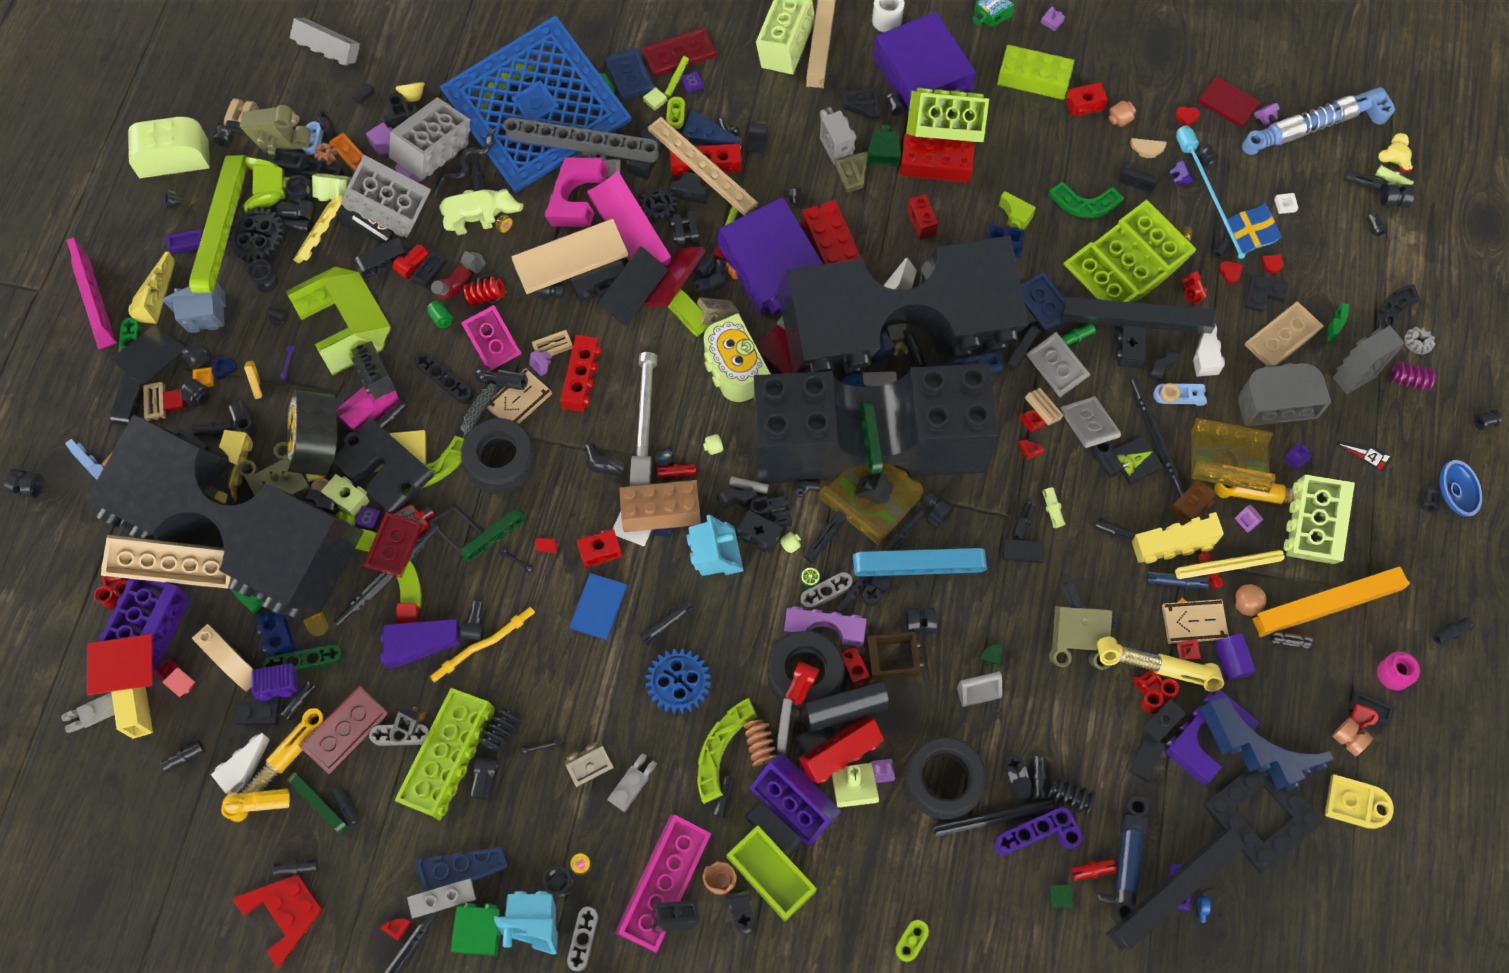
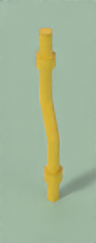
M529 607L519 616L515 615L510 619V623L493 636L468 646L453 659L444 662L442 667L430 676L432 681L435 683L446 673L450 674L455 670V666L472 653L497 643L513 629H518L524 624L523 622L535 613L534 610Z

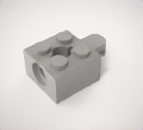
M831 107L821 110L820 139L835 165V160L853 155L856 135L850 129L846 116H843L841 110L835 113Z

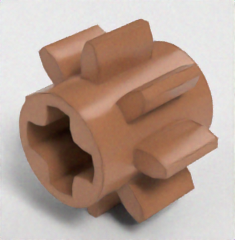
M322 143L315 147L317 153H314L316 160L324 161L328 165L336 161L334 155L337 154V151L332 147L331 143Z

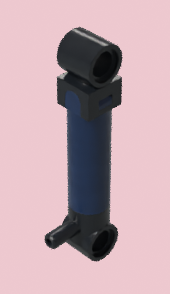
M1142 796L1132 797L1124 806L1126 816L1122 818L1121 833H1123L1115 896L1104 893L1097 894L1098 901L1114 904L1111 917L1116 924L1123 919L1119 912L1120 908H1124L1130 913L1136 907L1144 835L1147 833L1148 819L1142 817L1149 811V803ZM1133 803L1138 804L1140 806V813H1137L1133 810Z

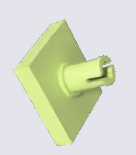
M872 763L846 766L842 771L832 774L837 807L879 802Z

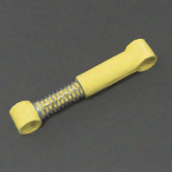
M1108 636L1101 638L1097 643L1100 660L1105 665H1114L1122 661L1133 666L1146 667V669H1152L1156 674L1203 685L1209 692L1218 691L1224 686L1220 668L1214 663L1202 665L1163 654L1153 655L1143 651L1140 652L1136 649L1123 647L1117 643L1115 638Z

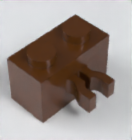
M1198 478L1174 503L1169 511L1186 524L1191 519L1201 517L1203 515L1201 511L1204 508L1208 510L1215 501L1212 499L1217 493Z

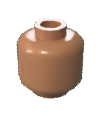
M1120 101L1110 108V116L1108 118L1113 125L1116 124L1119 127H1123L1134 119L1136 110L1131 102Z

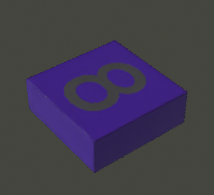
M697 71L681 76V81L687 93L703 88V83Z
M362 506L355 524L375 530L381 516V511Z

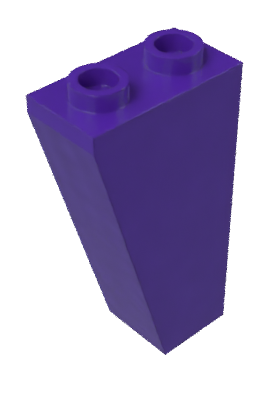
M456 619L384 625V632H381V643L384 644V651H381L380 654L381 663L387 669H393L459 645L460 625Z

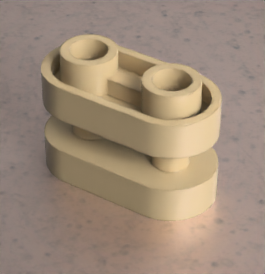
M233 99L226 113L224 126L227 120L241 122L242 112L259 110V107L255 102L246 101L244 104L240 99Z

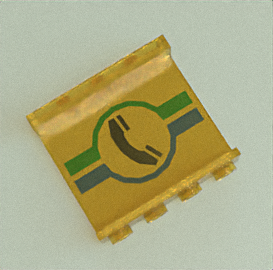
M1196 418L1191 430V478L1269 493L1275 482V474L1269 473L1268 444L1273 436V432Z
M867 464L844 470L829 487L824 486L820 490L819 498L836 512L840 511L845 514L851 524L877 545L884 540L920 500L924 492L919 482L911 480L905 471L897 469L892 464H882L881 471L888 476L887 480L894 484L888 502L876 504L871 500L854 495L860 478L877 474L869 473Z

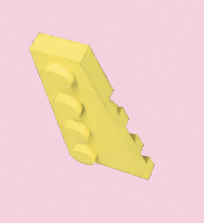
M337 195L327 204L295 255L294 261L300 264L303 260L307 261L312 254L310 250L313 246H317L321 240L320 235L328 229L330 220L336 216V212L343 199L341 195Z

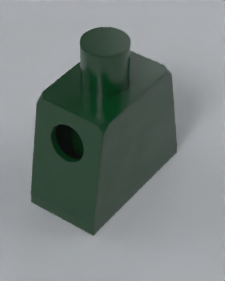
M883 125L881 126V131L873 132L868 149L867 164L900 166L901 148L899 134L891 132V126Z

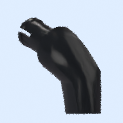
M716 260L714 274L709 278L696 280L693 284L694 291L705 293L725 286L728 281L725 275L726 261Z
M590 443L584 447L588 457L587 466L591 471L617 476L622 474L625 463L609 456H599L595 444Z

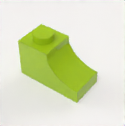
M1006 191L1002 194L999 206L1008 215L1007 224L1013 229L1023 232L1033 218L1036 207Z

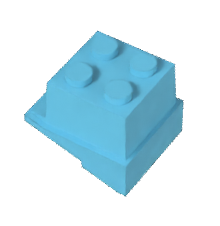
M707 515L708 522L688 527L690 534L686 536L688 545L691 546L692 553H690L691 561L694 564L695 570H699L702 576L721 572L729 575L744 571L734 526L727 522L723 523L711 515Z
M523 891L508 894L505 917H494L501 935H504L503 947H511L512 938L532 944L534 949L557 954L556 905L552 894L544 891L536 892V894H527Z

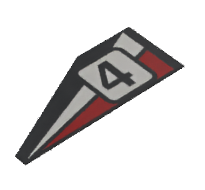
M1337 442V445L1381 472L1385 470L1393 458L1377 447Z

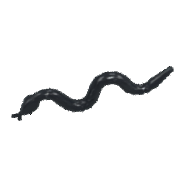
M496 128L490 129L491 133L487 135L485 148L470 147L463 151L460 158L461 172L457 174L449 172L441 175L436 184L435 197H438L445 180L451 179L456 181L466 177L469 170L467 162L469 155H485L490 151L495 143L493 133L496 131Z

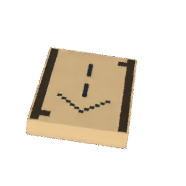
M525 368L521 372L526 374L528 378V385L525 389L518 390L504 387L492 398L486 408L498 419L506 418L520 424L552 395L551 390Z
M1222 600L1166 603L1162 605L1168 644L1197 639L1198 642L1216 641L1229 636Z

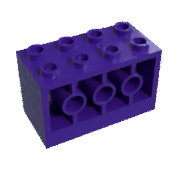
M129 578L126 583V589L123 595L119 597L117 606L113 614L109 616L108 624L104 632L100 634L98 642L152 634V670L155 671L191 598L178 586L166 582Z

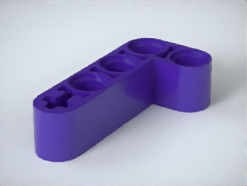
M1058 808L1001 834L994 842V849L1000 855H1008L1055 833L1061 846L1070 850L1080 844L1082 834L1070 811L1066 808ZM1057 814H1061L1064 816V824H1061L1057 821ZM1044 823L1047 831L1041 832L1037 824ZM1019 831H1024L1028 834L1027 841L1020 839ZM1066 834H1072L1075 837V843L1068 842ZM1013 838L1014 842L1010 843L1007 848L1000 845L1002 841L1008 842Z

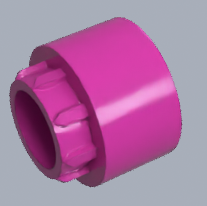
M1394 652L1379 663L1377 675L1385 687L1398 691L1407 688L1417 681L1420 675V667L1416 659L1410 654Z

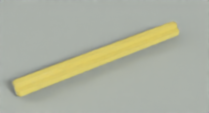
M1276 550L1178 567L1175 570V574L1178 579L1280 562L1284 559L1283 551Z

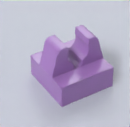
M1051 7L1041 19V23L1055 31L1064 21L1065 16L1062 15V12H1057Z
M1278 103L1270 104L1254 112L1256 119L1259 118L1266 125L1270 123L1269 116L1272 121L1278 119L1277 110L1280 108Z
M535 350L530 355L529 365L540 376H543L547 373L548 365L551 363L549 359L552 356L547 351L539 353Z
M1251 505L1247 506L1235 517L1236 521L1247 533L1263 520Z
M892 759L871 761L876 783L895 781Z

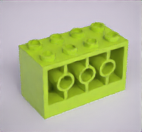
M917 88V91H911L906 134L928 138L974 142L984 141L989 99L983 98L984 94L968 92L967 96V93L951 91L950 94V91L934 89V93H932V89Z

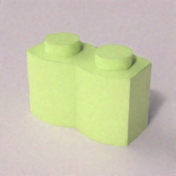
M321 173L312 175L313 197L318 198L319 201L333 200L337 195L343 197L351 177Z

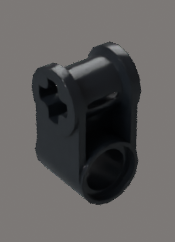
M744 889L727 894L736 929L743 934L749 933L754 927V918L748 890ZM743 917H745L746 921H749L746 927H743V924H739Z

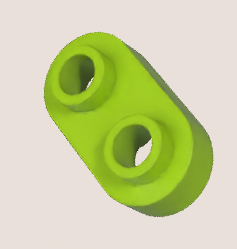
M672 97L668 101L666 120L674 129H679L684 124L685 102L680 97Z
M915 920L908 925L896 946V955L901 961L910 962L919 953L929 934L926 923L921 920ZM915 928L921 930L920 936L914 935L913 930ZM904 947L910 949L909 955L903 953L902 949Z

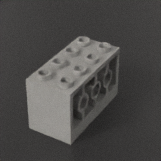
M437 97L390 131L389 158L423 180L425 177L430 176L438 167H442L447 160L455 157L460 150L468 146L470 119Z
M363 155L344 193L341 205L349 211L359 213L365 219L377 222L383 228L394 231L398 236L407 238L431 189Z

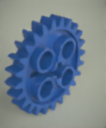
M673 649L672 655L665 651L666 657L663 658L661 655H658L659 662L652 661L654 668L648 667V672L652 674L646 675V680L651 681L646 683V688H652L647 692L648 696L654 695L651 699L652 702L659 701L657 707L661 708L664 705L666 713L670 708H672L673 714L676 713L677 709H680L681 714H684V708L692 712L691 706L694 705L696 708H699L697 701L705 702L702 695H709V691L705 689L711 687V683L707 682L711 679V675L706 674L709 668L703 667L705 664L704 660L698 662V654L692 657V651H689L687 655L684 654V649H681L680 654H677L676 650ZM675 664H680L682 666V668L679 671H673L671 669L672 666ZM664 671H668L673 677L665 674ZM690 676H696L698 678V680L695 683H689L687 681V679ZM674 678L676 680L682 679V684L679 682L675 684ZM661 680H668L670 682L666 687L659 685ZM684 686L692 689L693 692H689ZM682 691L686 695L682 699H677L675 694Z

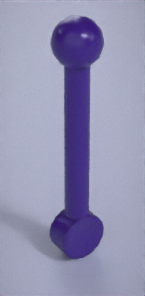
M293 346L287 347L288 354L283 373L280 375L282 380L287 379L291 354L295 351Z

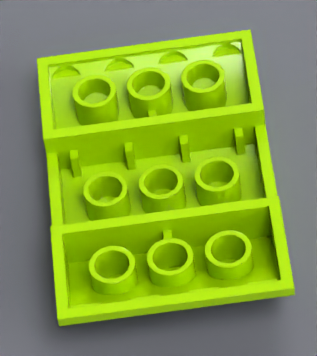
M1145 200L1120 219L1114 228L1094 243L1090 242L1064 262L1063 265L1096 299L1135 303L1176 271L1196 251V248L1148 200Z

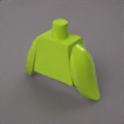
M246 157L244 163L253 171V196L243 206L247 214L249 208L254 211L255 207L261 210L262 207H271L281 199H284L286 197L285 183L290 177H285L283 169L271 161Z

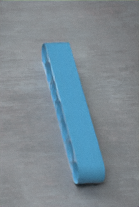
M982 548L874 551L853 554L854 573L856 576L977 573L987 570L985 550Z

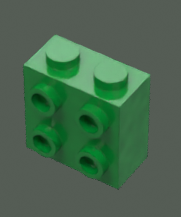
M463 903V907L457 906L451 952L498 956L500 931L494 921V917H502L503 911L497 909V905L485 904L484 908H476V904Z

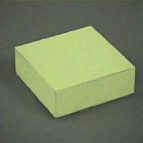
M655 87L643 97V101L655 111L667 102V97Z

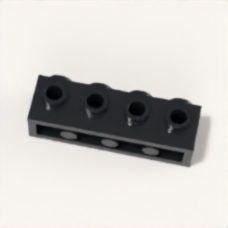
M372 341L360 344L351 350L354 355L351 360L368 395L372 393L376 400L396 390Z

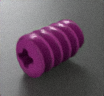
M1399 361L1392 369L1389 382L1392 384L1397 379V385H1400L1402 381H1405V387H1408L1411 382L1413 389L1420 384V390L1427 386V392H1429L1435 382V370L1433 368L1427 369L1425 366L1419 368L1418 365L1412 366L1410 363L1404 365L1403 361Z

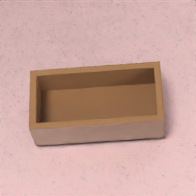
M697 480L620 487L621 520L624 532L701 524Z

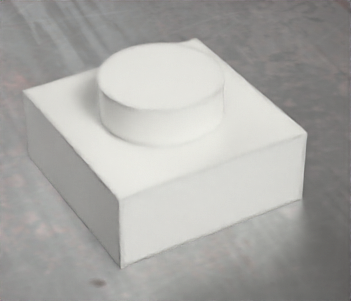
M1294 193L1276 195L1275 203L1279 214L1296 212L1298 210Z

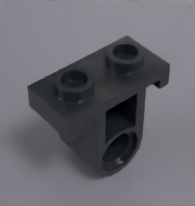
M394 92L387 97L392 117L387 118V116H383L388 128L395 129L418 112L415 106L413 107L414 110L409 111L404 96L401 93Z

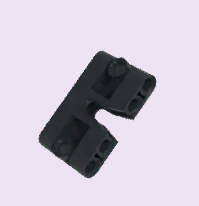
M371 417L355 432H350L345 436L344 443L335 451L333 463L355 483L373 473L381 464H385L371 480L365 491L391 514L398 512L407 501L415 500L419 493L418 490L421 487L423 488L435 476L421 461ZM411 487L409 492L404 493L405 489Z

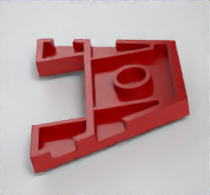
M300 875L289 877L233 899L241 913L245 916L264 903L283 931L285 937L267 950V953L277 967H281L284 964L286 957L294 950L299 939L308 931L323 910Z

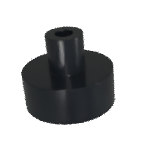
M801 187L784 189V197H790V203H797V196L802 195Z
M166 190L164 207L173 209L175 204L181 205L182 198L176 197L175 191Z

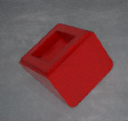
M397 603V624L418 622L419 607L417 604Z

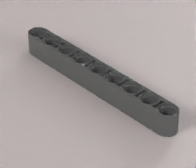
M508 118L504 122L507 137L512 141L645 162H654L659 157L658 145L652 139L518 118Z

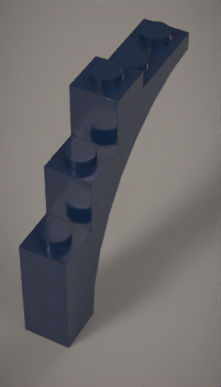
M1227 696L1211 701L1200 708L1221 753L1231 752L1233 755L1240 752L1250 772L1257 769L1259 773L1268 770L1277 790L1284 787L1287 790L1298 787V782L1305 779L1304 775L1311 773L1310 769L1321 770L1328 767L1327 762L1333 760L1330 751L1320 754H1300L1271 744L1243 721Z

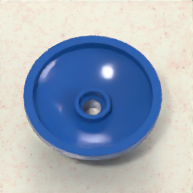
M1452 460L1447 462L1443 466L1439 478L1441 494L1446 504L1461 516L1469 517L1475 515L1482 505V490L1476 474L1463 461Z

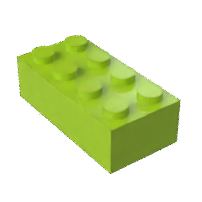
M1007 45L997 85L1064 100L1074 60Z
M759 826L755 827L727 854V859L785 922L817 890Z

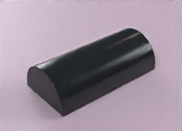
M879 682L807 702L801 714L807 730L812 732L888 710L889 701L884 682Z

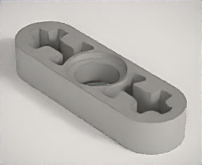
M842 572L806 590L801 595V606L806 610H812L849 591L853 582L851 575ZM840 579L848 580L847 586L841 584L837 586L838 591L835 590V586L840 583ZM829 587L832 593L829 596H825L821 593V589ZM815 591H817L818 597L813 599L812 604H810L809 602L805 603L806 597H815Z
M418 724L415 734H418L420 730L425 733V735L421 736V739L415 735L409 736L405 734L402 740H396L394 736L398 730L393 728L394 725H377L370 730L369 738L378 746L422 745L429 730L426 726ZM389 730H391V740L387 736H381L380 740L375 737V735L379 734V731L383 734H389Z
M591 907L581 909L578 914L567 959L568 966L577 972L584 970L588 964L598 922V914ZM588 912H591V915L594 917L593 920H589L587 926L588 928L592 927L591 932L587 929H579L580 925L585 927L586 920L583 918V915H587ZM579 934H588L589 941L586 945H579L577 943ZM575 947L582 950L587 949L586 953L581 952L580 959L583 960V964H579L578 967H575V963L572 962V959L577 958L578 951H574Z

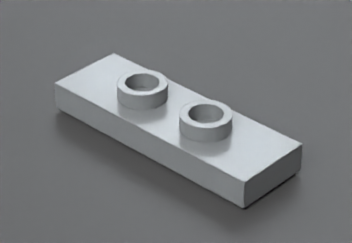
M470 878L407 897L413 919L476 900L472 879Z

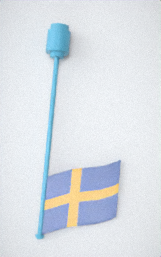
M1189 126L1178 129L1176 138L1183 152L1192 153L1239 253L1238 258L1243 259L1245 254L1251 250L1279 240L1282 235L1266 202L1255 209L1240 212L1226 219L1195 153L1199 142L1193 129Z

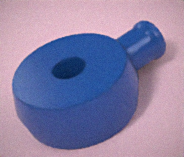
M1199 895L1197 900V910L1200 914L1199 921L1206 922V915H1209L1211 909L1210 897Z

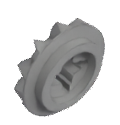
M1424 327L1409 329L1404 337L1407 348L1416 354H1427L1436 344L1434 343L1435 337L1431 335V331L1424 330ZM1420 337V339H1424V341L1421 342L1420 340L1417 341L1416 339Z

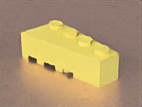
M1215 512L1209 514L1208 519L1200 520V517L1191 519L1190 522L1183 526L1180 523H1176L1167 527L1165 531L1162 528L1136 534L1132 544L1138 563L1145 562L1148 564L1157 561L1159 558L1168 560L1179 554L1187 556L1198 550L1202 552L1210 551L1224 533Z

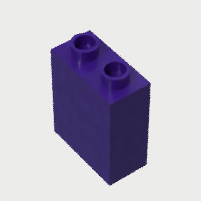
M937 12L875 36L873 59L894 92L900 93V100L905 105L908 114L911 91H917V88L932 89V93H934V89L950 91V94L951 91L967 93V96L968 92L972 93L976 72Z
M783 197L719 228L717 244L731 268L734 269L737 278L759 315L769 310L773 315L782 313L778 288L788 269L823 264Z

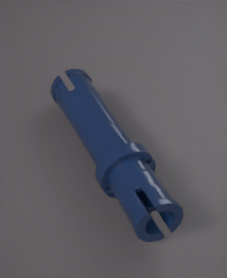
M1147 571L1146 575L1148 577H1155L1146 578L1147 584L1184 586L1187 589L1190 587L1207 589L1208 584L1202 582H1209L1208 576L1178 579L1176 574Z

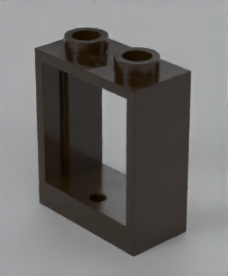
M915 632L867 636L866 645L871 680L919 676L921 669H923V659L918 654L921 645L920 639L916 638ZM909 643L913 668L880 671L877 646Z

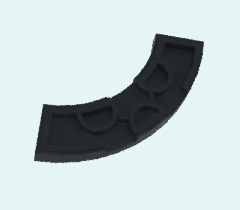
M1414 284L1396 290L1384 301L1376 316L1375 331L1379 328L1385 329L1391 326L1397 333L1396 321L1398 314L1405 307L1420 301Z

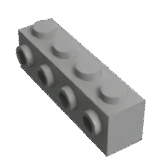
M294 18L290 38L295 40L297 44L308 46L314 52H321L325 57L336 59L342 65L356 63L360 43L306 18Z

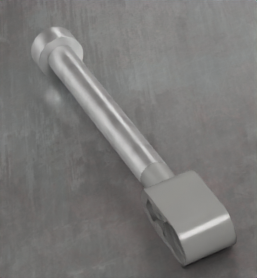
M651 352L639 354L638 365L642 367L637 452L636 456L631 458L630 486L651 485L652 458L648 456L653 368L657 366V355Z

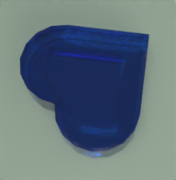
M216 356L212 373L217 379H223L228 374L234 373L237 365L233 359Z

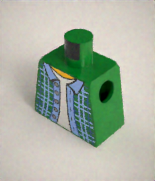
M978 0L975 5L973 22L976 25L984 22L989 27H993L1012 16L1014 4L1010 0Z

